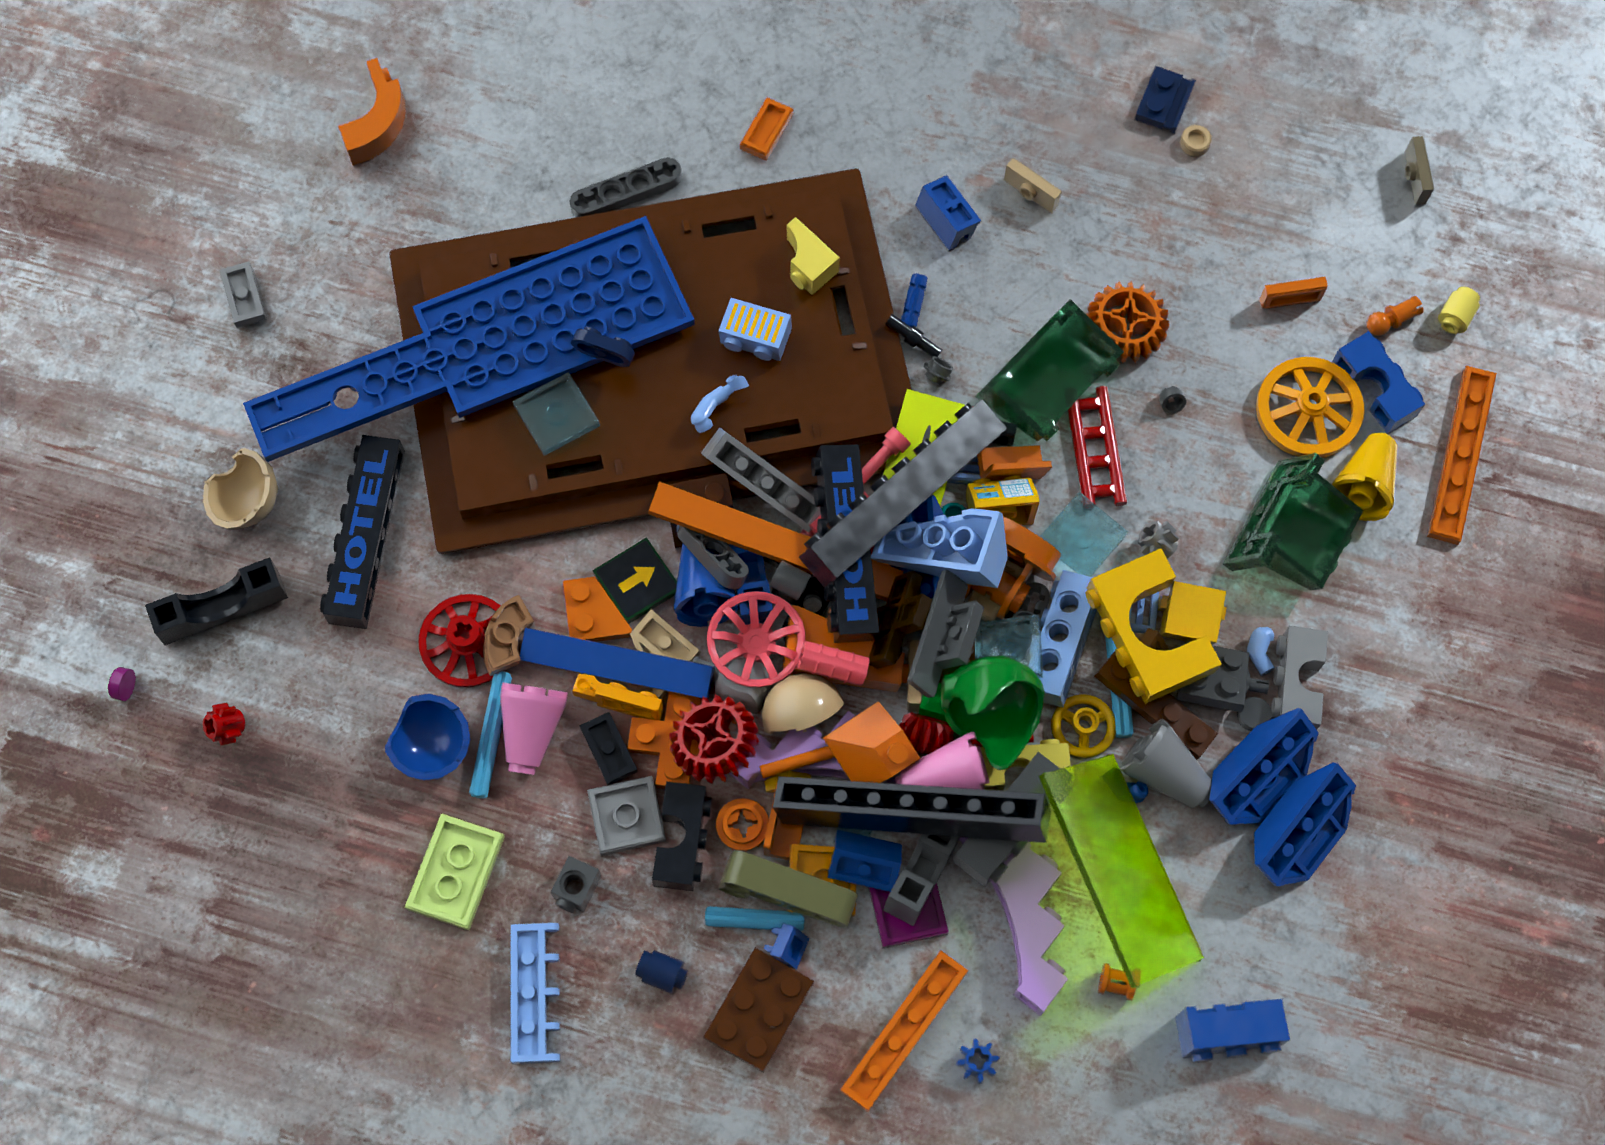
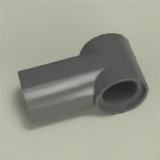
M782 560L769 584L772 587L771 593L781 597L790 605H794L796 601H799L812 575Z

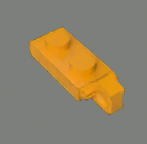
M578 674L572 690L573 696L597 702L599 707L638 718L661 720L663 714L662 699H659L657 695L648 691H640V693L630 691L622 684L610 682L609 684L601 683L596 680L594 675Z

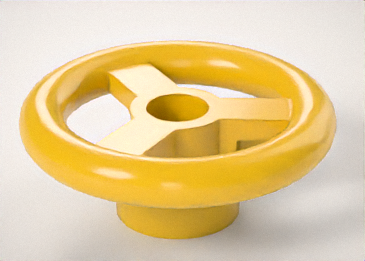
M1087 694L1074 695L1066 699L1064 707L1057 706L1051 720V730L1054 739H1058L1060 743H1069L1070 755L1081 758L1094 757L1103 753L1112 744L1116 735L1115 717L1110 707L1101 699ZM1088 704L1097 708L1100 712L1097 713L1091 708L1084 707L1077 710L1074 714L1068 709L1074 705ZM1061 720L1071 724L1075 732L1079 734L1078 747L1072 745L1064 737L1061 730ZM1079 721H1087L1090 724V727H1081ZM1106 721L1107 730L1104 738L1100 743L1089 748V736L1097 730L1100 723Z

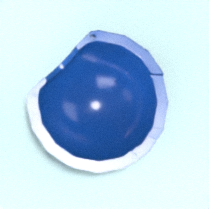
M433 694L412 696L408 698L398 723L385 745V752L394 767L408 777L420 780L442 778L454 771L467 755L470 743L468 722L460 708L446 697Z

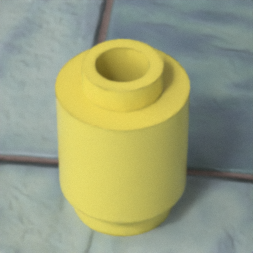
M1459 287L1457 291H1453L1438 316L1441 327L1451 334L1465 332L1480 307L1479 294L1468 287Z

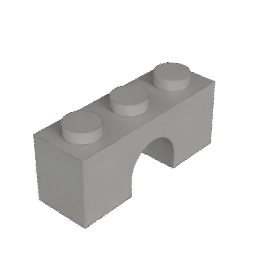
M1288 626L1283 636H1278L1276 654L1281 655L1280 666H1276L1273 683L1275 686H1278V697H1274L1272 701V717H1278L1300 708L1316 729L1320 727L1324 693L1313 692L1304 688L1300 683L1298 674L1302 670L1319 671L1326 663L1328 631Z

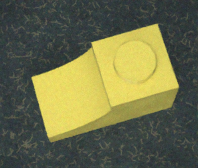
M796 217L787 224V240L791 243L796 253L795 257L791 260L790 277L798 288H805L813 295L839 272L840 257Z

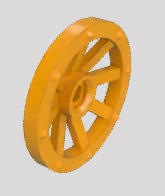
M1298 357L1279 364L1266 376L1258 391L1256 414L1264 434L1278 448L1297 457L1318 459L1340 452L1353 441L1364 419V400L1355 380L1340 366L1322 358ZM1304 371L1323 374L1316 387H1312ZM1293 374L1301 391L1277 384V382L1283 377ZM1332 379L1345 393L1326 394L1324 391ZM1270 393L1296 401L1272 411L1269 409ZM1309 400H1314L1317 404H1312ZM1350 403V421L1329 405ZM1296 413L1299 418L1289 436H1287L1277 427L1274 421ZM1323 416L1342 429L1344 433L1328 442ZM1307 422H1313L1317 444H1306L1297 441Z

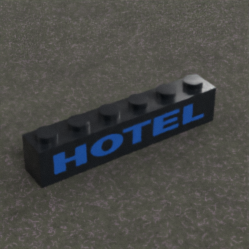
M362 435L361 444L356 445L354 449L353 462L356 464L354 475L350 474L348 477L347 493H349L347 504H343L341 508L340 521L343 523L341 534L337 533L334 539L335 561L334 564H329L327 571V582H330L327 594L324 593L320 602V611L323 613L328 624L367 629L405 454L399 439Z
M859 444L820 446L815 457L811 459L812 476H817L818 488L814 490V502L816 507H820L821 519H818L817 531L822 535H825L830 530L826 525L840 512L846 517L852 511L848 505L862 493L864 494ZM870 549L835 580L824 587L825 601H830L831 613L827 615L828 632L833 633L834 643L873 641L879 634Z

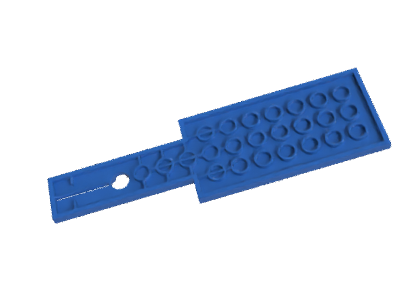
M644 216L414 305L412 307L423 333L244 402L243 405L266 462H269L447 391L459 418L602 362L603 360L583 354L571 345V340L577 329H584V327L594 328L603 336L612 339L619 337L627 340L632 345L631 348L635 349L695 325V321L648 219ZM344 388H350L359 395L357 403L348 409L339 408L334 403L337 392Z

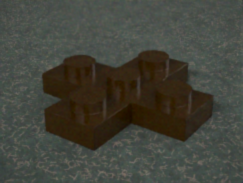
M915 571L895 576L886 605L877 608L879 634L874 639L869 655V665L876 669L896 664L902 654L901 645L905 634L924 629L933 599L921 594L920 586L924 576Z

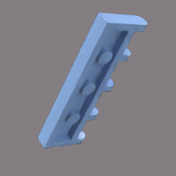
M558 923L511 925L512 1064L560 1062V1054H547V1031L560 1030V1023L547 1022L546 997L559 996V988H546V963L559 962V954H546V932H558Z

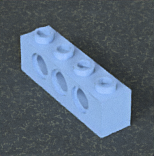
M1063 570L1060 580H1055L1052 585L1050 597L1053 600L1050 609L1045 608L1040 622V626L1043 629L1040 637L1034 638L1030 650V655L1033 657L1029 668L1042 681L1045 693L1044 703L1064 707L1097 611V609L1091 608L1085 594L1087 591L1086 587L1093 577ZM1068 605H1075L1078 607L1075 611L1070 613L1063 611V609ZM1057 634L1068 635L1061 642L1052 640ZM1053 662L1058 664L1052 671L1042 669L1047 663Z

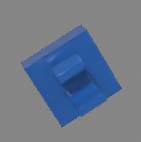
M783 923L781 929L772 928L771 930L777 936L774 946L765 944L764 949L778 961L797 969L810 938L796 927Z

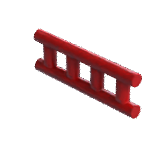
M1107 386L1097 387L1095 389L1096 397L1078 399L1076 389L1065 391L1083 507L1086 510L1095 508V498L1113 496L1115 506L1127 504ZM1099 409L1101 426L1083 427L1080 411ZM1104 438L1106 455L1088 456L1085 440ZM1109 467L1111 484L1093 486L1090 469Z

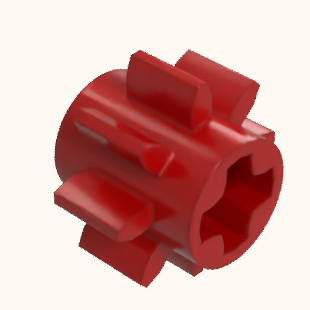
M228 703L212 705L213 711L207 712L203 719V729L206 736L212 739L213 742L219 741L221 746L236 743L235 737L241 736L245 729L243 713L236 709L235 706L229 707Z

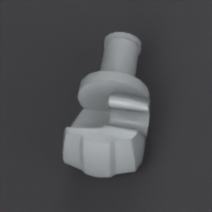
M697 656L692 661L715 666L712 662L700 659ZM734 659L727 663L725 667L741 677L746 659ZM755 661L749 679L769 678L763 663ZM716 667L714 669L712 684H715V694L720 696L722 701L729 696L734 700L735 704L738 702L742 703L746 710L757 714L763 708L765 697L772 688V685L761 688L738 685L722 675Z

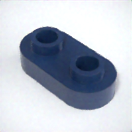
M591 327L577 329L571 340V345L581 353L620 367H629L635 355L634 350L631 348L632 345L627 340L619 337L612 339L603 336L598 330Z

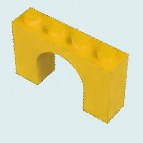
M1162 548L1091 578L1085 592L1089 605L1092 609H1097L1102 618L1100 625L1105 636L1112 638L1117 648L1115 649V655L1119 664L1122 667H1126L1132 677L1130 678V684L1137 697L1141 696L1145 704L1214 674L1222 665L1207 635L1172 650L1152 649L1144 645L1134 635L1129 622L1131 606L1147 596L1170 587L1176 578Z

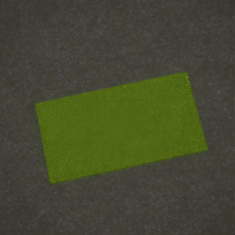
M1107 754L1104 757L1051 772H1043L1039 779L1131 988H1138L1141 984L1193 962H1200L1204 955L1114 754Z

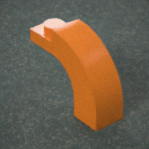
M378 58L366 61L376 89V100L372 109L363 117L338 126L353 166L373 159L390 147L398 137L405 120V100L398 78L391 79L387 67L381 69Z

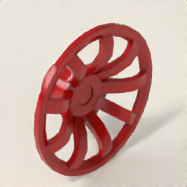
M476 594L453 596L439 603L424 619L418 639L419 652L429 672L438 680L456 687H474L485 684L493 679V675L490 676L489 673L477 677L473 654L478 653L483 658L484 630L487 629L492 618L491 616L484 621L477 622L476 617L479 605L481 603L497 611L501 605L494 600ZM461 602H471L468 615L458 616L452 605ZM445 609L451 620L447 628L431 624L436 616ZM428 632L446 637V640L441 645L427 650L426 639ZM452 650L448 664L441 672L430 658L440 656ZM460 656H465L469 679L451 676Z

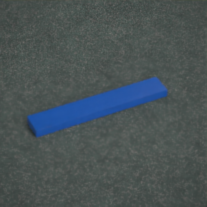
M525 628L520 651V659L522 661L699 698L704 696L709 699L715 666L531 628Z

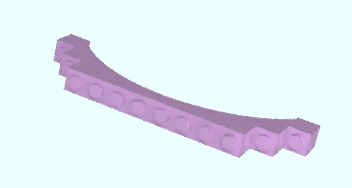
M847 711L833 730L856 715ZM814 726L807 728L806 732H803V730L796 732V729L789 730L774 750L770 749L772 745L760 734H756L759 739V745L753 747L756 751V757H746L749 763L748 768L739 766L737 768L739 772L738 777L732 773H729V775L749 789L754 782L770 778H762L759 769L760 765L825 747L827 744L821 739L822 734ZM836 758L791 770L808 773L811 776L836 777L849 780ZM900 772L882 783L896 784L895 777L901 776ZM960 837L959 840L964 844L968 837ZM1028 842L1017 857L1011 854L1004 862L1008 868L996 883L993 880H990L1003 906L1013 937L1018 970V988L1014 996L1041 1016L1068 980L1063 975L1065 970L1058 963L1051 959H1048L1047 962L1042 959V956L1061 933L1065 925L1060 922L1062 918L1056 911L1048 906H1045L1044 909L1039 906L1062 872L1057 869L1059 866L1053 859L1045 854L1039 856L1031 850V844Z

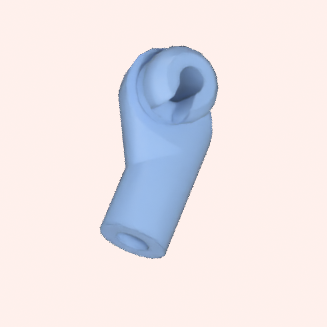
M1269 627L1256 628L1251 633L1247 646L1249 657L1261 676L1275 669L1266 654L1270 641L1274 640V632Z

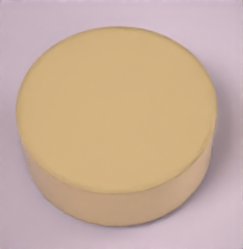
M1192 125L1183 131L1180 146L1190 156H1202L1208 151L1212 137L1205 127Z

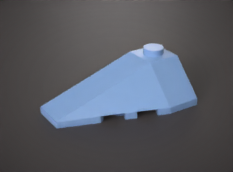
M971 508L962 510L960 515L951 517L940 515L935 516L933 521L919 524L913 521L896 525L875 544L871 559L940 577L943 570H949L966 584L998 588L1008 559L1003 514L1000 511Z

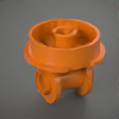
M1004 516L1007 560L1023 568V571L1018 578L1003 571L998 588L967 584L968 590L965 596L967 598L972 590L983 596L986 594L990 595V600L1001 606L997 617L1002 620L1009 610L1016 614L1031 589L1030 586L1025 584L1031 574L1054 582L1056 575L1053 569L1062 556L1054 546L1040 536Z

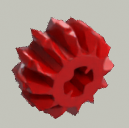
M911 712L903 715L902 722L899 723L900 728L916 752L921 754H929L954 740V731L946 721Z

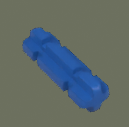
M914 273L911 276L901 318L910 327H917L928 280L924 274Z

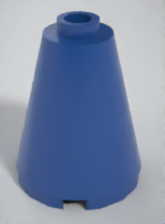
M682 544L674 611L681 623L689 626L705 627L708 626L707 621H711L717 609L725 601L736 596V592L734 589H728L719 584L691 551ZM706 549L709 553L719 555L715 550ZM737 604L731 609L737 613L739 605ZM724 614L718 624L726 622L729 618Z

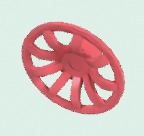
M760 591L745 592L725 601L711 618L707 631L708 653L717 670L730 681L746 687L761 688L771 686L789 676L797 667L800 651L805 642L804 626L797 611L781 597ZM757 600L775 604L763 624L759 623ZM745 601H749L750 624L748 625L731 609ZM784 610L790 616L794 625L786 626L773 632L771 628L779 614ZM724 614L739 630L738 634L716 631L718 623ZM797 634L796 652L776 645V641L785 636ZM715 640L732 642L737 645V648L719 658L715 647ZM771 654H778L790 659L791 662L777 674L769 657ZM743 656L746 661L740 677L731 672L725 665ZM755 661L763 663L769 678L749 679Z

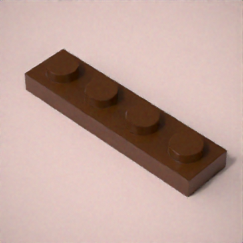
M1115 651L1094 675L1095 678L1152 725L1160 719H1164L1169 723L1196 760L1202 756L1218 735L1216 731L1170 693L1145 704L1142 697H1137L1130 684V678L1132 677L1128 669L1119 664Z

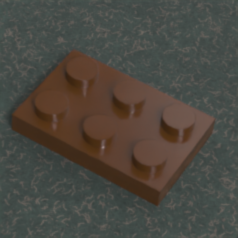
M755 947L703 1036L704 1039L763 1073L812 988L814 981Z

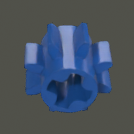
M975 1038L970 1050L965 1046L960 1047L959 1050L965 1055V1058L958 1060L956 1066H964L966 1073L963 1079H968L970 1075L977 1076V1082L981 1084L983 1082V1074L987 1073L994 1077L996 1071L990 1066L991 1063L999 1061L1000 1056L991 1055L989 1051L992 1047L991 1042L983 1047L979 1046V1042ZM974 1053H978L980 1059H986L981 1069H977L976 1064L969 1062V1060H972Z

